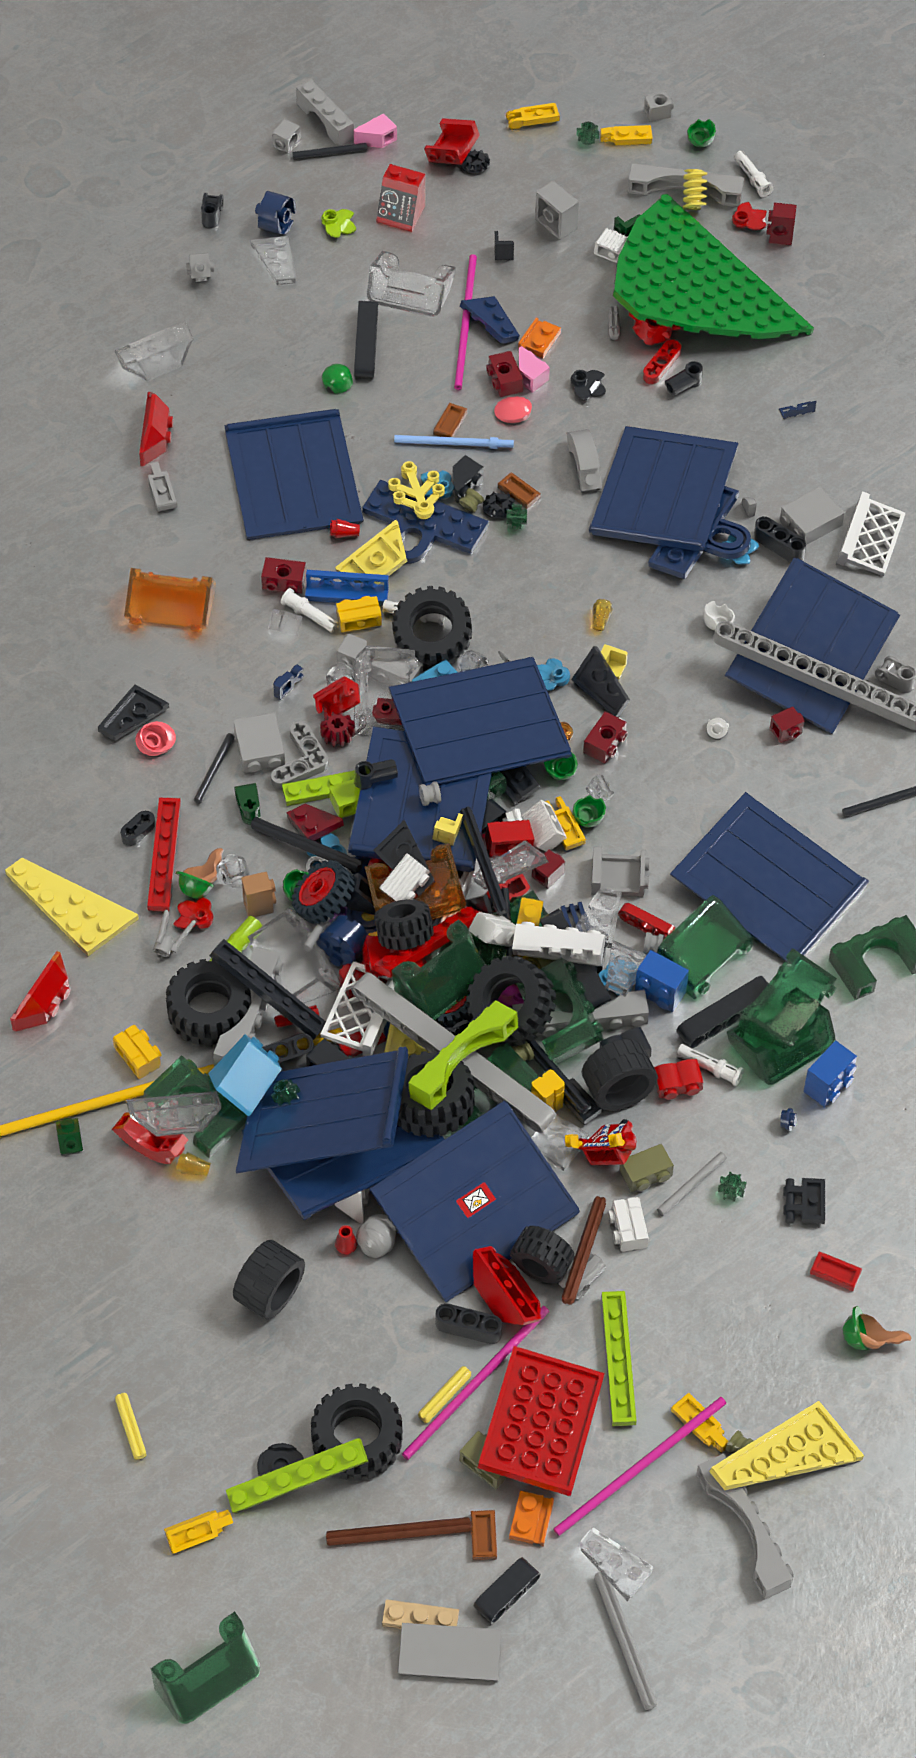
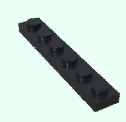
M225 939L211 952L209 956L313 1040L323 1030L326 1023L323 1018Z

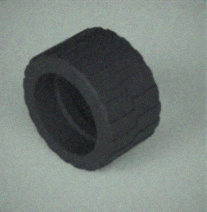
M632 1039L613 1041L597 1049L585 1061L581 1071L582 1077L596 1105L608 1111L622 1110L639 1103L653 1091L658 1079L657 1072L643 1045Z
M266 1240V1242H263L254 1250L242 1266L234 1283L233 1298L266 1320L275 1317L296 1292L305 1271L304 1259L276 1241Z

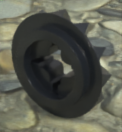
M474 149L468 153L461 167L470 173H480L489 167L490 159L483 150L476 151Z
M493 491L491 495H486L483 501L484 512L492 518H506L515 509L514 498H511L509 493L503 494L502 491L500 493ZM496 501H499L500 504L502 503V508L496 504Z

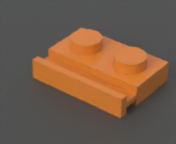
M536 317L519 341L518 348L522 346L534 355L544 358L560 335L561 327L546 321L541 322Z
M520 1491L509 1539L530 1544L536 1543L544 1547L554 1498H545L543 1495Z

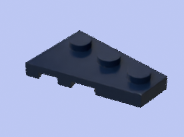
M495 296L461 300L460 307L472 313L471 317L475 321H481L486 326L485 330L501 344L519 340V333Z

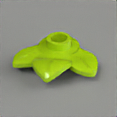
M328 209L321 216V222L326 226V232L331 237L339 238L341 233L351 234L356 231V226L350 220L354 212L350 210L340 209L335 211Z

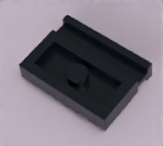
M526 766L492 773L515 806L522 799L525 800L541 789Z

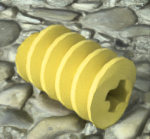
M686 169L684 171L688 174H685L683 178L687 181L683 183V186L688 189L683 191V194L687 196L683 198V202L687 204L682 207L685 210H701L702 206L707 205V203L701 201V199L707 198V195L702 194V191L707 190L706 187L702 186V184L707 183V180L703 179L702 176L708 175V173L699 169Z

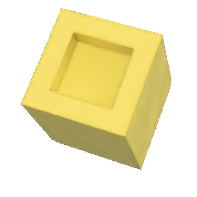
M604 644L601 653L617 679H620L627 665L628 652Z
M459 813L456 821L441 817L436 822L432 839L453 846L461 827L463 814Z

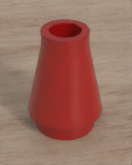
M341 519L331 520L330 536H334L335 539L359 537V524H353Z
M344 1225L339 1229L335 1240V1248L342 1254H351L356 1250L358 1242L352 1228Z

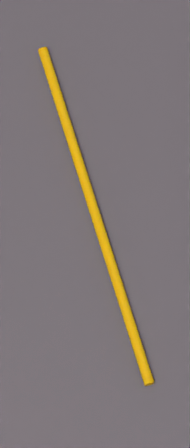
M340 1027L328 1032L336 1035L343 1031ZM321 1033L313 1040V1047L324 1039L321 1037ZM305 1038L298 1039L297 1047L300 1050L306 1049L308 1045ZM278 1045L275 1050L278 1057L286 1055L287 1052L284 1045ZM214 1064L5 1123L0 1125V1137L210 1077L208 1073L215 1066Z

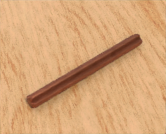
M596 1196L593 1200L561 1296L564 1304L572 1305L575 1301L606 1207V1199L604 1197Z
M469 1517L332 1530L326 1532L327 1545L331 1546L471 1531V1521Z

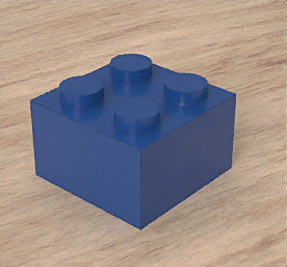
M650 950L637 968L635 991L645 990L646 999L656 1003L662 1009L673 1012L686 994L689 970Z
M835 1040L807 1070L803 1092L823 1107H826L830 1101L832 1103L835 1102L843 1087L848 1088L854 1080L853 1073L857 1068L855 1065L857 1055Z

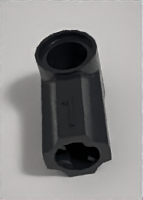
M697 361L687 363L684 370L665 380L668 392L671 395H676L689 387L701 385L703 366Z
M390 759L372 764L367 761H361L355 767L354 784L359 789L364 790L369 789L373 783L398 778L395 760Z

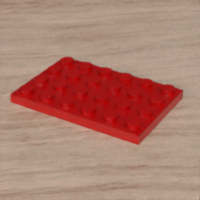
M513 1346L477 1468L571 1496L605 1373Z

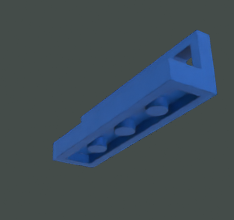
M321 570L306 571L307 585L305 598L308 601L340 603L345 599L352 601L361 599L364 596H377L379 606H383L384 600H388L389 575ZM311 577L320 578L321 580H311ZM333 579H340L341 582H335ZM354 580H358V581H361L362 583H355V582H353V581H354ZM374 582H384V585H377Z

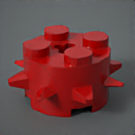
M629 312V316L635 320L632 329L647 345H654L655 343L669 340L673 330L681 329V326L677 325L672 327L659 325L656 320L648 318L645 321L638 320Z

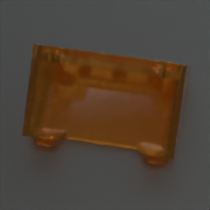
M131 568L124 617L129 620L130 624L141 625L142 622L188 627L191 631L202 632L203 629H207L216 582L212 577L202 576L201 581H199L197 577L189 579L155 575L153 572L144 573L141 572V569Z
M450 843L438 845L431 851V860L425 862L435 883L421 897L417 894L414 897L415 900L428 904L431 920L457 913L466 907V900ZM382 863L366 866L365 870L372 900L377 912L381 907L395 902L392 897L380 889V886L392 871H389L388 866Z

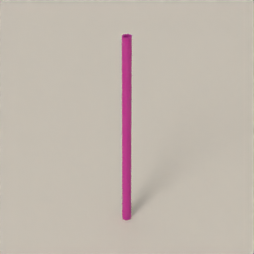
M474 254L469 256L464 300L472 299L477 261V256ZM467 309L463 310L454 384L456 390H461L463 383L470 312Z
M541 1307V1320L524 1325L405 1449L402 1456L406 1460H409L503 1362L512 1352L513 1346H518L549 1313L547 1307Z
M720 1396L553 1528L558 1536L562 1535L727 1404L724 1398Z

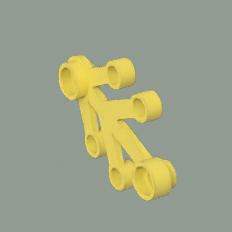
M407 461L401 466V476L409 480L411 488L401 485L398 478H391L388 481V488L391 491H397L393 494L395 504L414 509L418 518L428 519L434 512L433 504L439 497L445 494V487L442 484H436L439 482V473L437 471L428 472L426 482L420 487L416 477L417 466L413 462ZM432 488L433 493L425 500L424 496ZM405 495L416 498V501L405 498Z

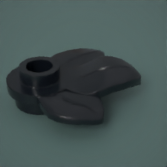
M576 370L571 375L570 382L575 387L574 392L580 399L588 400L590 395L599 397L606 393L605 387L600 382L605 376L604 373L598 370H590L588 372Z

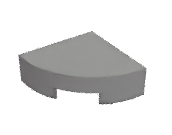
M750 497L743 498L741 503L747 517L755 516L757 504L755 499Z

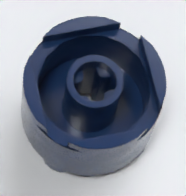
M266 191L261 203H258L255 208V214L258 215V228L278 234H286L290 230L294 221L291 220L292 213H296L295 200L289 196Z
M345 915L336 916L316 941L318 947L330 957V962L337 967L355 962L363 953L362 949L366 936H369L360 923L356 920L353 922L347 920L348 916Z

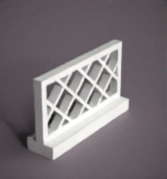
M862 491L836 563L844 566L845 562L884 577L905 512L869 499L870 494ZM869 506L877 509L880 514L873 516L869 511ZM888 516H896L899 520L891 523ZM883 518L886 525L879 527L876 520ZM871 522L875 529L867 531L864 523ZM889 529L893 536L886 538L882 531ZM878 533L881 540L874 542L870 535ZM866 537L869 544L862 546L858 539ZM884 544L888 551L881 553L877 546ZM872 548L876 555L869 557L865 550ZM860 552L864 559L859 560L853 558L852 555ZM879 559L883 567L874 566L872 561Z
M353 961L323 1027L321 1037L363 1051L364 1056L373 1055L387 1020L375 1011L372 1013L373 1010L365 1004L364 1009L354 1012L351 1004L360 1000L356 997L348 999L345 992L351 989L357 982L353 976L355 970L365 972V966ZM378 976V978L388 980L386 985L398 994L400 993L403 986V977L389 978L387 976ZM347 1006L351 1014L339 1017L337 1010ZM368 1013L371 1018L370 1021L360 1024L357 1016ZM353 1018L357 1026L346 1030L342 1022ZM337 1024L340 1025L343 1031L336 1035L328 1032L330 1027ZM360 1031L363 1037L359 1043L351 1040L349 1035Z

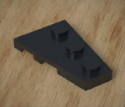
M593 646L571 680L612 715L620 717L630 699L599 648Z
M134 684L99 724L98 732L116 741L167 710L169 703Z
M405 820L373 850L392 870L395 869L406 853L429 870ZM431 872L428 874L429 879L425 885L419 886L414 891L419 897L435 883Z

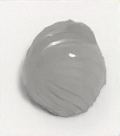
M373 1215L359 1227L356 1237L362 1252L368 1257L379 1258L392 1251L395 1244L396 1228L387 1215Z

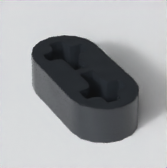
M145 810L135 815L121 828L122 842L128 846L140 842L154 829V814Z

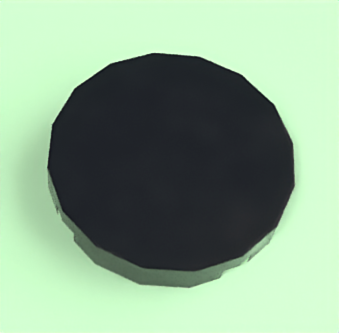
M286 1443L273 1444L259 1456L257 1462L258 1476L303 1460L304 1457L293 1445Z

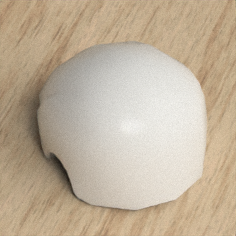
M711 601L704 607V622L711 630L715 631L716 626L721 621H729L731 623L735 621L734 612L726 604L717 606L715 601Z

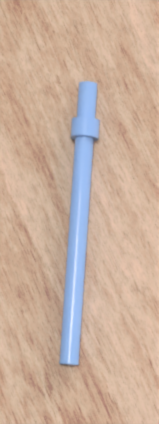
M395 435L394 443L490 447V449H498V447L514 448V440L498 439V437L480 439Z

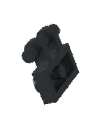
M792 1178L786 1179L785 1187L783 1188V1196H785L783 1214L785 1215L786 1223H794L795 1215H801V1223L825 1224V1179L802 1178L801 1186H795V1180ZM796 1196H801V1204H795Z

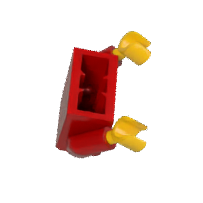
M623 1119L619 1124H605L601 1126L589 1139L579 1138L577 1134L565 1135V1146L583 1150L590 1165H624L631 1152L636 1149L637 1140L636 1135L632 1132V1123L627 1119Z

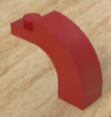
M136 1111L125 1112L112 1128L134 1150L149 1159L163 1164H171L175 1157L182 1154L185 1149L184 1146L188 1142V1138L184 1134L168 1135L156 1130Z

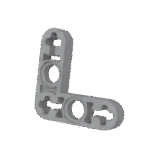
M295 721L290 726L291 739L303 757L272 771L271 783L277 789H282V784L308 779L324 772L328 768L327 754L308 724L304 721ZM299 729L300 731H303V738H302L300 732H299V731H296V730ZM311 743L315 747L311 750H306L303 746ZM315 755H316V758L318 759V761H319V762H322L321 764H319L318 762H315ZM303 767L305 771L303 773H296L294 769Z

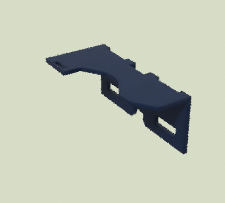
M817 401L797 404V407L779 408L783 419L795 417L799 414L804 415L815 412Z

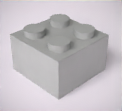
M554 181L536 191L535 219L560 240L577 229L579 202L575 197L568 194L563 187Z

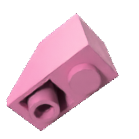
M385 114L373 118L371 121L354 129V144L366 143L367 147L383 148L397 140V126Z
M522 346L519 347L518 368L523 377V386L533 393L549 381L550 367L546 362L534 356L531 351L526 350Z

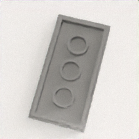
M402 1623L398 1674L498 1681L501 1630Z

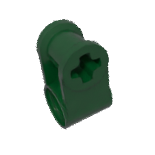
M256 783L234 787L241 818L248 825H251V821L255 817L261 818Z

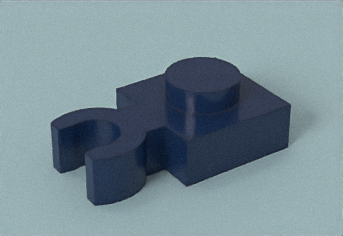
M296 664L290 672L287 671L282 676H278L273 683L274 696L281 700L294 688V684L304 677L301 673L304 668Z

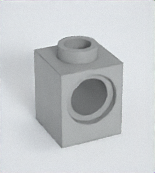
M666 91L645 96L644 111L649 122L671 118V110L674 108V104Z
M284 119L272 132L273 147L289 153L301 140L300 126Z

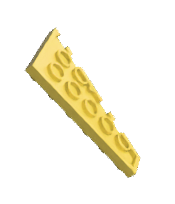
M24 858L19 859L5 869L6 875L87 956H90L139 919L138 914Z
M817 1401L717 1463L709 1472L724 1490L861 1461L864 1455L820 1401Z

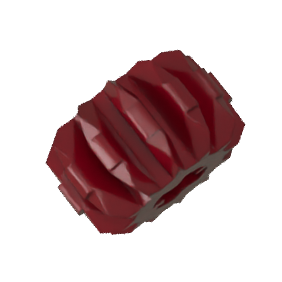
M342 711L339 715H336L334 712H332L331 716L325 715L324 721H321L320 735L325 739L326 744L332 743L333 747L340 744L343 747L344 742L350 743L355 736L354 720H351L350 715L344 716Z

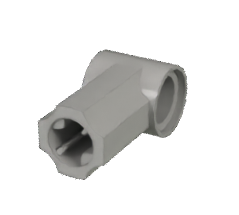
M591 1253L589 1255L576 1295L577 1300L584 1296L591 1283L606 1269V1265L596 1254ZM570 1270L566 1272L559 1283L563 1288L565 1287Z

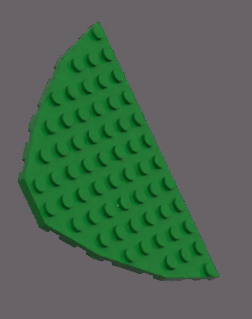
M668 194L661 195L657 202L636 219L617 260L613 297L636 319L645 321L648 318L656 320L659 325L668 327L673 325L684 327L683 330L699 333L702 330L709 332V334L734 337L745 334L751 335L753 339L777 338L781 334L798 336V333L805 332L807 335L813 333L814 327Z

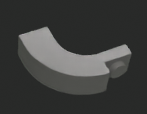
M588 429L566 432L569 452L574 454L581 491L602 488L599 473L600 463L591 432Z

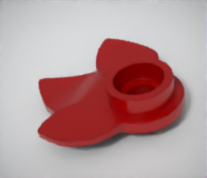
M744 202L737 207V211L732 216V223L737 227H747L751 230L764 229L767 227V224L763 221L767 211L752 209L749 202Z
M204 897L199 898L196 902L191 900L180 902L177 908L181 916L173 923L174 926L185 930L195 920L196 923L193 927L197 926L200 929L208 928L213 923L214 918L211 911V902Z

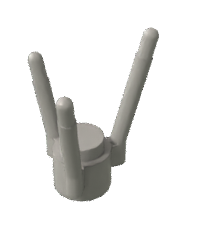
M165 910L153 951L164 957H168L170 952L176 953L180 943L195 925V920L187 926L177 941L173 943V938L165 934L170 915L168 910Z

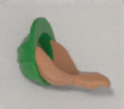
M222 848L212 851L204 865L190 867L183 872L176 871L175 874L179 876V887L186 896L195 899L202 898L214 888L213 883L217 880L216 868L222 861V852L224 851Z
M858 1306L853 1307L852 1315L847 1318L842 1329L847 1343L859 1350L878 1349L886 1343L901 1344L912 1339L911 1335L905 1331L885 1330L874 1317L863 1314Z

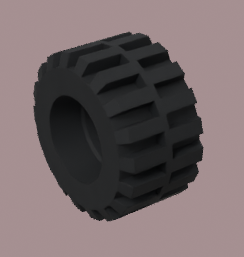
M405 899L391 902L381 907L376 912V915H374L379 943L387 949L405 950L414 948L429 941L434 934L428 904H425L423 901Z
M526 1226L510 1251L512 1261L520 1270L528 1276L548 1284L561 1282L575 1257L572 1247L562 1237L539 1226Z

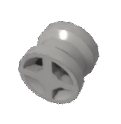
M432 782L431 785L427 786L425 784L419 785V794L423 806L428 805L430 802L441 803V793L437 782Z
M646 932L643 954H648L652 950L661 955L664 935L659 934L655 936L650 932Z

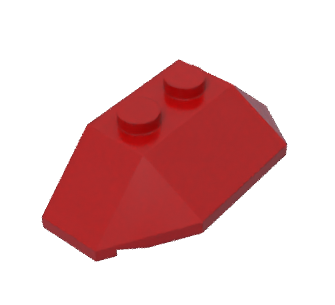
M147 392L139 450L140 466H145L167 451V443H171V431H169V428H173V416H170L169 407L153 392Z
M55 952L16 1012L10 1018L12 1030L17 1032L47 1024L50 1018L55 1017L61 1002L68 998L71 989L60 952Z
M492 1246L475 1249L473 1251L474 1286L493 1315L499 1317L502 1322L526 1325L539 1322L541 1320L540 1301L517 1268L504 1256L496 1253V1249Z

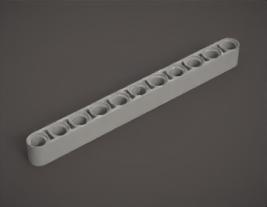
M721 621L716 626L713 639L717 645L909 729L916 730V719L913 717V715H916L915 702L729 621ZM720 631L728 633V636H723L720 634ZM739 640H745L748 644H742ZM758 648H764L767 652H760ZM782 656L786 661H781L777 657ZM797 665H803L805 669H799ZM816 673L823 674L825 678H819ZM839 681L844 686H838L835 682ZM855 690L862 691L863 695L857 694ZM874 698L880 699L883 703H877ZM893 707H899L902 712L896 711Z
M366 972L351 988L356 998L430 1053L441 1051L455 1038V1035L369 972ZM476 1051L461 1060L470 1069L476 1088L498 1104L506 1101L517 1118L535 1132L542 1133L556 1118L555 1111L549 1105Z

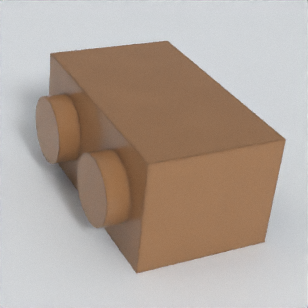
M267 871L241 877L243 902L247 916L257 917L274 913L273 904H276L274 893L276 889L273 879L269 880Z

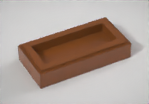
M449 402L433 430V435L454 437L467 415V408Z
M512 472L498 483L497 488L505 494L509 493L511 498H514L516 502L526 509L541 498V493Z
M495 1510L471 1511L473 1560L497 1559Z

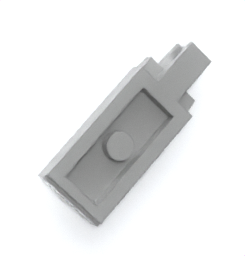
M158 461L150 463L152 474H148V481L157 510L163 511L177 508V501L168 471H161Z

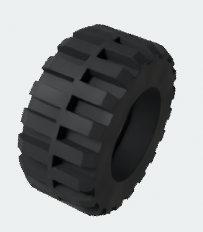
M427 586L426 590H422L420 587L415 589V594L412 595L409 592L405 595V602L400 600L397 605L398 610L394 611L392 622L394 640L400 654L419 661L425 665V669H430L444 660H447L452 665L455 663L454 658L460 659L464 655V650H468L470 639H472L470 611L468 606H465L464 600L461 597H456L455 592L452 590L446 592L445 587L441 586L438 589H433V586ZM435 613L447 617L452 623V629L443 639L427 642L414 635L413 626L422 616Z
M503 956L502 961L498 958L491 960V965L485 964L481 967L482 971L480 974L476 973L473 979L475 981L473 985L469 984L467 990L470 992V996L466 997V1004L470 1006L467 1008V1013L472 1018L471 1021L479 1017L483 1010L494 1001H498L501 993L507 987L516 983L524 984L526 996L523 1006L517 1012L518 1028L505 1041L498 1043H503L507 1046H513L514 1043L518 1046L526 1043V1039L531 1042L536 1039L538 1032L542 1034L546 1030L544 1028L547 1022L550 1023L553 1018L550 1016L551 1011H555L556 1004L553 1003V1000L556 999V994L552 990L553 984L551 980L547 978V975L541 969L521 957Z
M200 959L198 963H194V961L188 963L185 969L181 967L177 971V976H172L169 981L170 985L166 989L168 1019L170 1024L173 1025V1030L177 1034H181L182 1039L186 1041L192 1040V1043L195 1045L205 1043V1046H212L213 1043H218L220 1035L236 1026L246 1015L252 1003L251 990L214 959L212 961ZM205 992L220 993L229 999L225 1007L212 1013L199 1012L189 1006L194 997Z
M424 1051L419 1055L415 1053L409 1056L397 1125L399 1127L402 1126V1129L408 1133L412 1131L416 1136L426 1135L427 1137H434L433 1135L437 1134L443 1136L448 1131H456L459 1125L463 1126L468 1121L475 1106L473 1076L468 1066L464 1065L462 1061L454 1068L449 1077L446 1097L432 1110L410 1098L408 1082L429 1061H432L440 1051H434V1053Z
M351 1383L346 1384L345 1389L340 1390V1387L333 1389L331 1396L326 1394L321 1399L322 1405H316L314 1416L311 1418V1441L315 1455L342 1444L334 1436V1430L342 1421L348 1418H367L373 1421L380 1430L378 1437L373 1442L363 1446L368 1462L341 1472L340 1478L347 1480L348 1476L354 1477V1481H361V1477L367 1476L368 1479L375 1477V1473L378 1471L380 1474L384 1473L387 1470V1464L393 1465L396 1461V1454L400 1453L402 1447V1417L399 1414L397 1404L391 1402V1397L386 1392L381 1395L380 1389L375 1386L369 1389L366 1384L359 1383V1387H353Z

